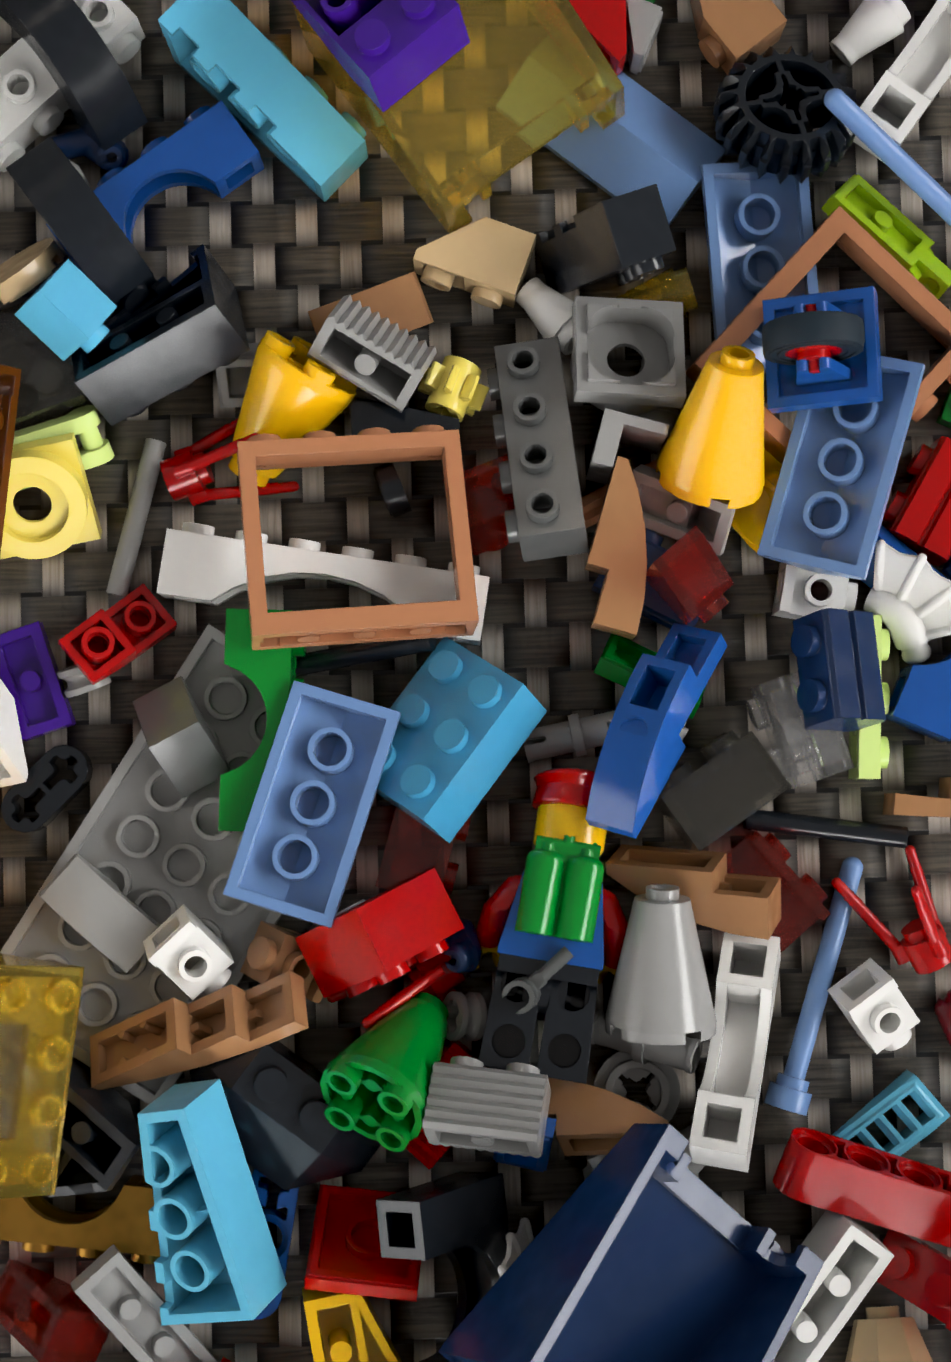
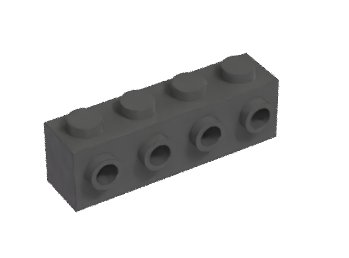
M558 336L494 346L496 368L487 369V378L491 401L501 400L503 413L492 415L496 445L497 447L507 446L509 461L498 462L503 495L513 494L515 509L504 510L509 543L520 542L524 562L589 553Z

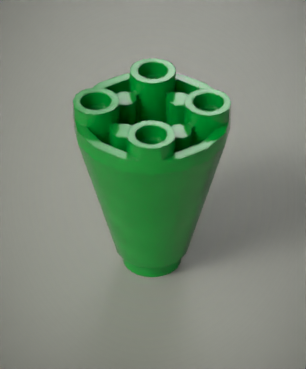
M418 993L370 1027L328 1063L321 1077L320 1086L323 1098L328 1104L324 1114L330 1124L342 1131L354 1130L369 1139L378 1141L384 1148L393 1152L405 1150L408 1143L418 1137L422 1130L423 1118L425 1116L434 1062L441 1061L448 1030L447 1020L449 1012L441 1000L429 993Z

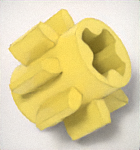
M453 355L445 356L442 364L433 361L432 366L428 367L418 387V391L429 395L425 408L432 413L458 418L459 422H462L465 414L472 417L475 411L480 412L489 391V387L478 383L482 373L481 369L473 362Z

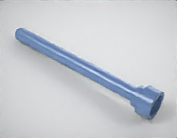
M832 88L828 90L824 96L826 108L951 226V195L841 89Z
M857 857L846 858L842 862L838 876L855 894L857 893L863 872L861 860ZM836 889L832 897L784 1073L778 1072L776 1082H769L764 1103L805 1116H807L812 1094L807 1092L810 1082L805 1080L827 1002L829 994L827 990L832 984L852 907Z

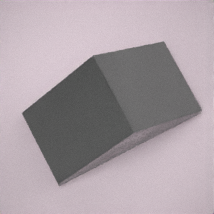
M182 676L132 701L148 748L183 798L219 780L221 774L231 771Z

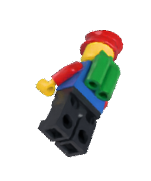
M556 768L545 770L534 776L533 779L537 786L532 802V807L537 810L533 836L535 849L530 851L526 857L523 874L507 877L483 905L476 933L483 954L492 952L493 962L497 967L478 1059L484 1063L485 1067L506 1070V1065L509 1063L529 1064L536 1020L544 1021L537 1064L540 1074L548 1075L549 1078L587 1084L597 985L606 978L608 972L615 975L628 925L617 896L611 891L603 889L604 865L599 860V857L604 851L607 830L591 826L585 819L595 774L594 771L578 768ZM565 946L574 957L540 989V1000L535 1007L524 1014H516L522 1007L528 1004L529 994L523 987L515 986L507 996L502 998L504 987L517 977H529L534 971H538Z

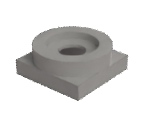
M575 296L572 307L573 350L570 358L574 402L591 403L603 411L607 408L630 415L644 414L657 407L682 408L686 399L683 302ZM617 347H630L641 355L644 367L640 373L634 376L625 377L618 375L608 365V354Z

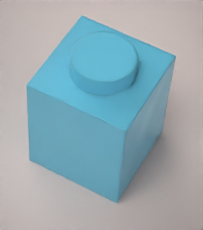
M67 259L40 285L14 315L62 361H65L79 347L88 354L101 342L110 331L103 323L117 306L81 270Z

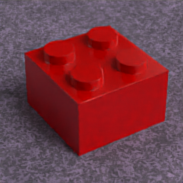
M433 868L336 916L332 929L318 925L295 937V940L323 997L326 998L345 990L348 997L352 998L377 984L383 985L404 975L411 970L409 966L416 962L422 963L449 949V946L445 939L465 927L436 869Z

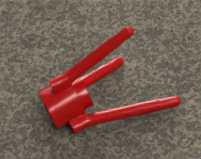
M237 418L192 445L174 451L175 456L160 461L162 476L173 500L178 501L188 497L192 506H196L210 500L240 498L239 486L206 488L207 484L214 482L210 465L236 454L237 441H247L248 438L258 433L237 439L204 454L205 450L234 434L238 421ZM296 481L267 483L265 487L258 486V496L295 492L299 489V484Z
M907 845L904 850L915 884L911 888V894L920 918L909 922L902 928L901 934L904 938L901 941L887 929L839 877L832 879V886L889 947L898 965L911 962L915 972L922 975L935 972L951 962V945L938 918L914 846Z
M444 952L422 963L418 961L409 966L410 969L416 968L408 974L412 983L362 1020V1026L364 1028L372 1027L420 992L436 996L443 1002L446 995L451 991H456L454 987L464 981L465 978L462 973H454L447 968L444 962L451 960V957L444 955ZM345 990L328 996L327 1000L330 1003H334L348 997Z

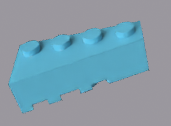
M176 0L158 19L174 61L218 102L222 100L231 114L324 202L368 159L366 140L364 139L367 133L360 123L345 111L340 114L327 101L328 96L324 90L309 76L306 75L304 77L290 63L284 52L275 43L268 40L230 0Z
M220 1079L174 1084L137 1114L145 1182L153 1188L154 1206L148 1210L150 1230L158 1232L160 1257L154 1262L156 1282L164 1284L165 1302L159 1307L161 1326L254 1320L283 1290L287 1282Z

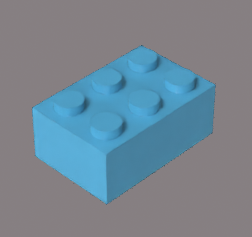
M443 637L436 646V649L430 654L390 707L392 710L401 712V716L376 793L450 844L546 714L547 710L522 682L448 637Z

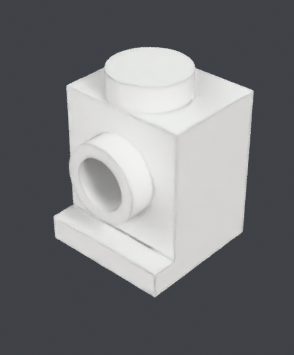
M781 562L771 616L796 620L826 608L848 610V612L853 611L857 601L858 583L849 582V578L815 573ZM819 581L827 586L829 593L826 600L820 601L812 596L811 585L813 582Z
M184 904L143 941L148 961L153 966L160 968L192 1000L203 991L208 995L221 989L231 976V971L228 967L234 961L229 948ZM193 956L202 957L191 969L185 967V963L189 958Z
M869 958L827 991L858 1036L878 1054L884 1049L894 1051L906 1045L912 1036L910 1029L921 1021L897 988L899 986L895 980L875 961Z

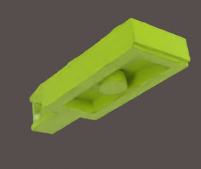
M854 174L822 206L821 209L828 216L839 206L842 207L937 299L951 286V270L930 249L935 242L859 174Z

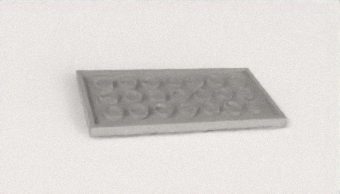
M208 624L174 679L179 676L183 677L230 769L234 770L248 761L259 748L266 730V707L260 691L252 680L242 672L224 664L225 634ZM141 729L0 951L1 1011L91 1067L90 1036L173 997L189 1004L207 995L203 991L192 1000L160 968L153 966L148 961L146 952L126 973L81 936L40 897L39 893L75 853H78L114 882L124 896L160 925L184 904L229 948L234 963L228 967L231 971V976L223 987L230 984L238 986L245 975L240 970L260 922L264 921L276 925L282 914L223 895L243 832L218 831L220 779L183 798L148 748ZM193 956L189 958L185 963V967L191 969L202 957ZM183 1072L120 1087L150 1104L176 1084Z

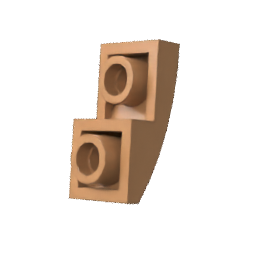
M415 271L351 295L353 301L360 300L362 307L370 306L372 313L379 312L381 319L388 317L390 324L398 323L400 330L407 329L410 332L434 322ZM340 300L308 311L316 335H318L326 318Z

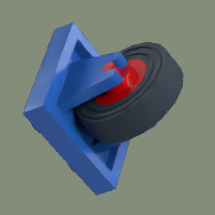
M874 286L762 300L764 322L762 328V348L766 363L768 410L771 413L883 401L878 298Z

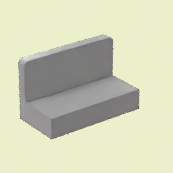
M605 408L585 480L606 485L613 469L619 445L658 454L667 437L670 425Z

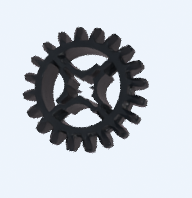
M792 45L784 54H779L771 46L763 54V57L750 51L744 63L735 62L729 70L728 76H724L723 82L719 84L716 95L717 99L713 107L716 139L724 141L725 155H739V169L750 165L756 167L758 179L767 172L776 174L780 184L788 175H793L801 184L809 176V173L821 178L829 166L837 167L847 152L848 147L852 146L855 134L829 111L824 104V96L832 88L841 89L856 103V90L847 87V74H832V60L820 64L814 61L813 50L805 57L795 54Z

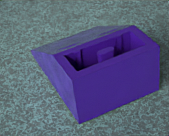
M291 0L348 75L383 113L470 43L459 4L455 0Z

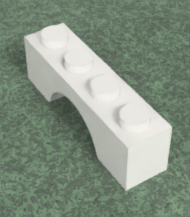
M951 0L936 1L906 47L891 67L885 71L860 106L899 146L902 145L951 76ZM855 135L854 143L881 160Z
M724 932L716 978L714 1006L716 1034L710 1038L706 1067L702 1083L697 1092L689 1140L692 1163L748 1173L781 961L780 937L771 936L769 940Z

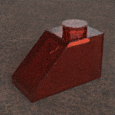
M694 526L654 561L646 573L647 582L685 625L689 624L697 616L704 624L707 623L729 603V600L723 593L734 584L706 537L697 526Z
M8 1260L0 1278V1324L38 1362H96L110 1330L80 1299L69 1283L18 1260Z

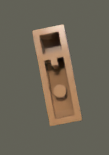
M690 0L697 37L700 40L699 48L705 59L713 67L718 68L721 66L727 75L735 62L744 63L750 51L761 55L769 46L777 43L787 22L785 16L772 0Z

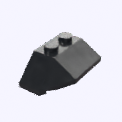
M0 1013V1154L48 1198L112 1190L141 1146L130 1103L113 1088L104 1090L91 1088V1069L86 1064L14 1018Z
M279 1041L190 1070L191 1082L220 1079L247 1163L284 1190L361 1172L381 1146L378 1141L369 1139L354 1130L342 1131L328 1122L324 1114L328 1104L323 1098L320 1086L323 1073Z

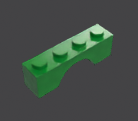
M226 608L224 664L245 674L260 691L266 707V730L259 748L248 761L238 768L220 775L218 831L244 832L293 682L296 680L305 683L304 679L296 678V657H305L306 647L252 650L249 609ZM267 609V612H268V613H270V612L293 611V610H271V609Z

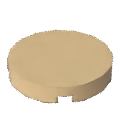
M52 237L27 247L0 265V300L3 305L19 299L53 273L52 270L56 267L53 262L58 264L64 261L65 255Z

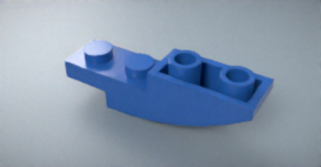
M674 623L656 656L642 653L616 707L597 762L585 818L589 825L631 838H637L686 748L679 734L727 648L721 633Z

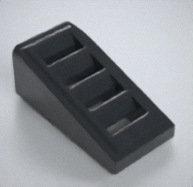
M359 397L353 398L350 403L351 435H358L364 429L375 427L386 428L390 430V433L412 432L413 429L423 425H440L444 427V430L459 429L460 433L459 419L451 416L405 407L401 413L386 403Z

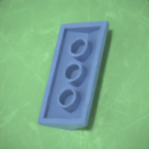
M560 25L528 55L495 109L612 198L657 184L669 226L701 186V165L718 163L725 155V148L625 73L621 72L615 77L581 42Z
M739 162L701 165L714 337L716 340L774 274L783 268L785 262L814 234L809 176L801 184L793 175H788L780 184L776 174L768 172L758 179L757 168L752 165L739 169ZM816 264L786 297L819 293ZM762 322L741 346L755 353V358L764 366V380H766V363L762 348V328L764 322Z
M881 356L883 401L797 411L757 552L759 556L815 573L866 580L924 374L925 365L923 363Z
M294 680L223 895L332 929L401 712Z

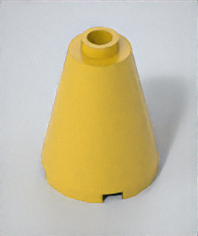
M728 345L724 346L722 350L715 351L709 355L657 459L656 472H660L659 483L665 490L677 498L704 507H710L712 498L729 500L727 509H739L754 504L762 495L765 483L764 366L755 358V353L748 348Z

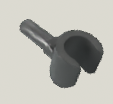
M564 946L529 977H517L508 983L502 991V998L507 996L515 986L523 987L529 994V1002L516 1014L528 1012L539 1002L541 996L540 989L574 956Z

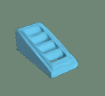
M906 1069L832 1135L846 1140H850L857 1135L865 1146L901 1156L937 1129L950 1117V1114L921 1080ZM908 1095L923 1110V1113L917 1118L901 1102ZM891 1108L907 1126L900 1133L883 1115ZM872 1122L890 1140L883 1148L866 1129Z

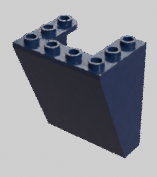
M634 1123L446 1339L439 1353L450 1362H773L824 1262L805 1245H798L795 1253H785L780 1248L781 1245L774 1241L776 1233L770 1227L752 1226L687 1168L692 1158L684 1152L689 1141L670 1124Z

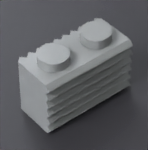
M350 294L343 296L326 318L307 353V357L402 413L437 351L435 346L428 347L426 340L418 341L416 334L409 336L407 329L400 330L398 323L390 324L388 317L381 319L379 312L372 313L370 306L362 307L360 300L353 301Z
M467 1056L452 1057L450 1063L434 1062L422 1125L428 1142L445 1147H463L468 1150L476 1149L478 1151L486 1150L501 1154H519L524 1157H542L551 1097L548 1075L540 1074V1070L533 1065L518 1062L507 1064L506 1070L484 1068L483 1062Z

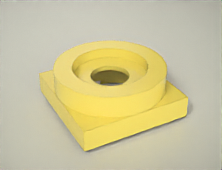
M74 432L14 444L0 560L11 557L25 559L48 558L65 551L71 545L101 539L102 529ZM26 487H37L45 491L52 503L50 513L40 520H28L20 516L15 510L13 502L18 491Z

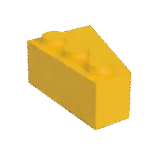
M302 1287L303 1303L314 1362H402L367 1296L307 1290Z

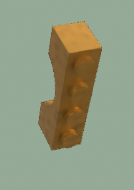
M0 1161V1244L1 1240L22 1242L23 1250L37 1253L55 1251V1246L77 1248L76 1254L78 1256L97 1259L114 1244L121 1253L131 1254V1260L136 1263L154 1264L160 1257L158 1232L150 1230L148 1210L154 1206L153 1188L145 1182L144 1176L133 1175L123 1186L116 1200L108 1206L93 1212L74 1213L59 1209L50 1204L39 1194L34 1184L10 1162Z

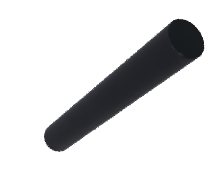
M436 638L354 643L308 652L305 657H296V677L434 651L436 649Z
M746 808L744 814V830L906 848L908 842V827L749 808Z

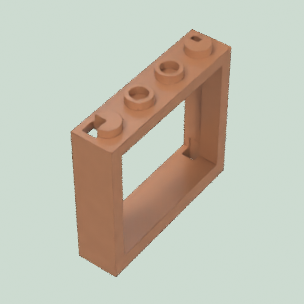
M839 206L785 262L783 268L780 271L778 270L768 283L740 311L718 336L717 340L715 339L686 370V375L696 383L711 353L720 351L724 346L728 345L741 346L763 322L762 300L785 298L824 254L836 244L946 348L944 353L922 377L911 417L916 423L939 400L933 394L945 379L951 384V311ZM764 406V448L778 462L783 464L791 431Z
M423 425L413 429L412 432L390 433V430L386 428L375 427L364 429L358 435L336 436L331 431L319 430L306 433L303 438L281 439L278 435L264 433L251 436L247 441H237V464L252 650L471 636L474 634L479 622L459 429L444 430V427L440 425ZM442 460L456 600L267 612L256 470Z

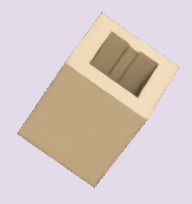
M484 217L417 248L413 257L414 271L416 274L421 275V282L434 289L448 292L453 286L472 293L470 298L485 307L500 309L501 305L504 304L514 308L516 296L521 289L535 250L536 234Z

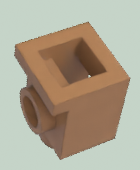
M261 921L254 939L248 947L247 956L240 972L261 984L290 970L303 977L305 998L320 1004L323 995L295 940V937L303 933Z

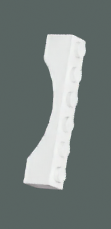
M183 522L182 530L167 528L156 593L167 599L218 606L237 594L247 591L243 530H236L235 538L215 536V527L199 523ZM261 533L265 584L292 579L331 580L358 587L390 604L456 600L453 562H449L448 570L426 567L427 559L412 555L396 554L395 562L373 559L374 551L359 547L343 546L341 554L320 551L321 543L306 539L289 538L288 546L268 544V535ZM473 565L479 622L473 635L448 638L454 642L480 646L490 577L481 576V567Z

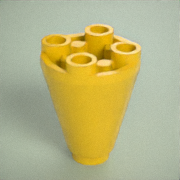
M267 330L265 336L261 338L257 345L233 441L253 433L275 434L280 436L281 439L303 438L306 433L324 430L351 403L356 395L357 386L307 357V353L312 346L310 342L297 336H293L292 340L289 341L282 335ZM236 453L232 455L228 467L238 476ZM285 469L256 470L257 485L265 487L270 478H277Z

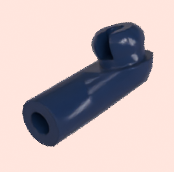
M81 128L50 136L68 160L84 156L107 171L117 167H124L129 158L128 148L122 140L104 151Z
M460 918L465 928L445 939L449 949L444 951V955H451V960L444 963L454 973L472 972L478 967L483 954L474 924L468 919Z

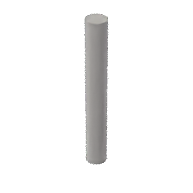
M145 439L106 590L108 594L120 597L128 595L160 471V461L163 459L166 443L160 440Z

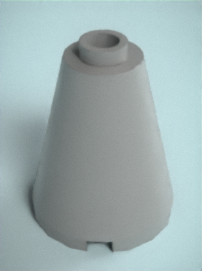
M647 885L645 894H639L634 897L604 1017L605 1032L611 1035L616 1027L622 1029L621 1040L647 1045L675 1046L686 1044V1033L701 1031V1042L709 1040L716 1034V1017L691 899L688 896L679 894L680 888L676 885Z

